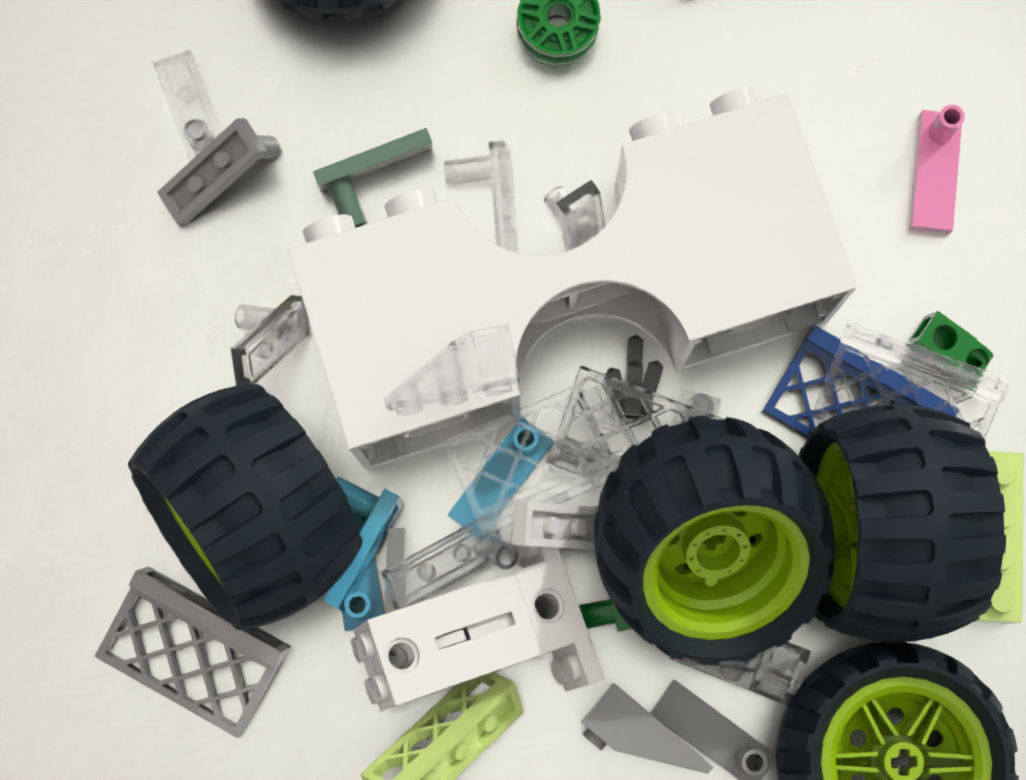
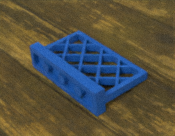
M813 325L809 330L798 352L763 408L765 412L804 435H807L815 427L813 414L835 409L837 415L842 414L841 407L864 402L865 407H870L869 400L885 396L893 400L895 404L935 409L955 417L960 409L816 325ZM807 352L823 360L827 377L803 382L799 365ZM829 364L843 371V373L832 375ZM796 372L799 384L787 386ZM850 375L858 380L862 398L839 403L833 379ZM828 381L834 405L811 410L805 387ZM865 385L879 393L868 396ZM800 388L806 412L789 416L775 408L783 392ZM807 416L810 428L796 419Z

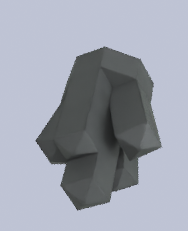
M633 335L627 341L625 383H623L619 369L609 368L604 375L611 398L610 417L624 420L652 419L653 400L664 367L657 360L649 362L642 382L644 339L638 335Z

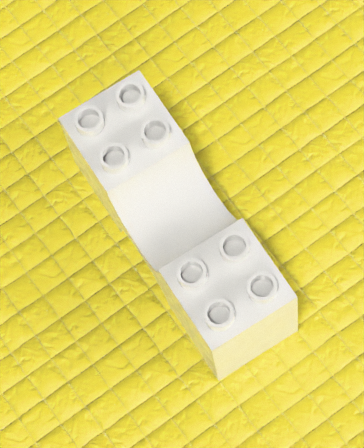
M742 87L727 92L710 103V109L713 114L711 117L681 126L676 112H663L635 123L629 129L632 141L622 144L614 189L618 209L608 224L595 237L567 252L555 255L531 256L501 248L483 237L469 223L460 209L456 197L437 202L432 189L413 190L392 198L385 204L388 218L355 228L352 216L346 214L326 217L306 226L303 229L306 244L287 250L348 448L365 469L372 468L519 421L521 411L518 380L528 354L545 334L555 327L576 318L609 316L637 325L660 343L669 356L675 371L810 328L813 325L817 326L829 322L858 286L788 92L762 100L758 87Z

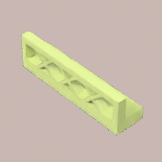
M493 672L456 685L360 774L362 780H386L381 776L388 769L403 766V770L392 780H454L524 713L514 682ZM481 682L490 686L485 693L470 696V692ZM462 711V714L456 720L441 723V720L448 713ZM433 738V742L426 748L411 751V748L418 741Z

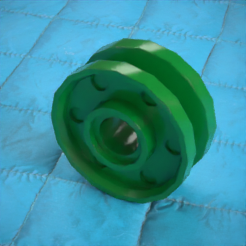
M520 0L516 20L518 39L525 52L536 61L551 66L570 65L584 58L594 46L601 21L600 6L598 0ZM554 15H561L567 19L568 23L564 26H555L548 19Z

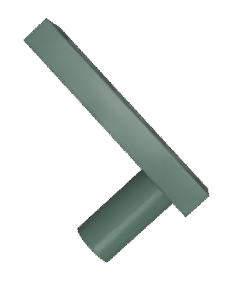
M427 128L317 169L313 171V174L321 191L329 189L338 214L351 215L355 228L366 224L367 220L351 179L432 149V140Z

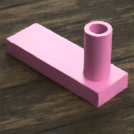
M947 105L940 112L922 110L919 114L909 230L950 234L953 231L961 128L965 118L963 110L957 105Z

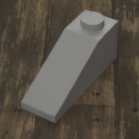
M615 683L609 686L580 721L587 727L582 735L601 751L608 745L617 752L709 774L714 768Z

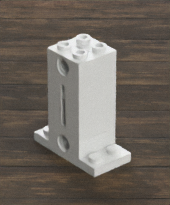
M510 541L512 557L516 564H521L522 569L369 619L353 630L355 637L351 638V646L357 662H364L369 679L364 680V684L371 704H378L381 712L552 652L554 660L551 661L553 675L558 684H563L565 692L604 680V675L559 548L511 545L512 541ZM535 607L538 609L539 615L536 613ZM389 651L394 652L398 656L400 661L399 669L391 665L388 656Z

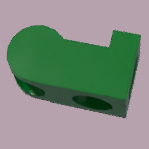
M939 311L924 316L905 345L917 354L923 353L944 367L950 374L969 384H976L994 356L986 346L977 341L976 337Z

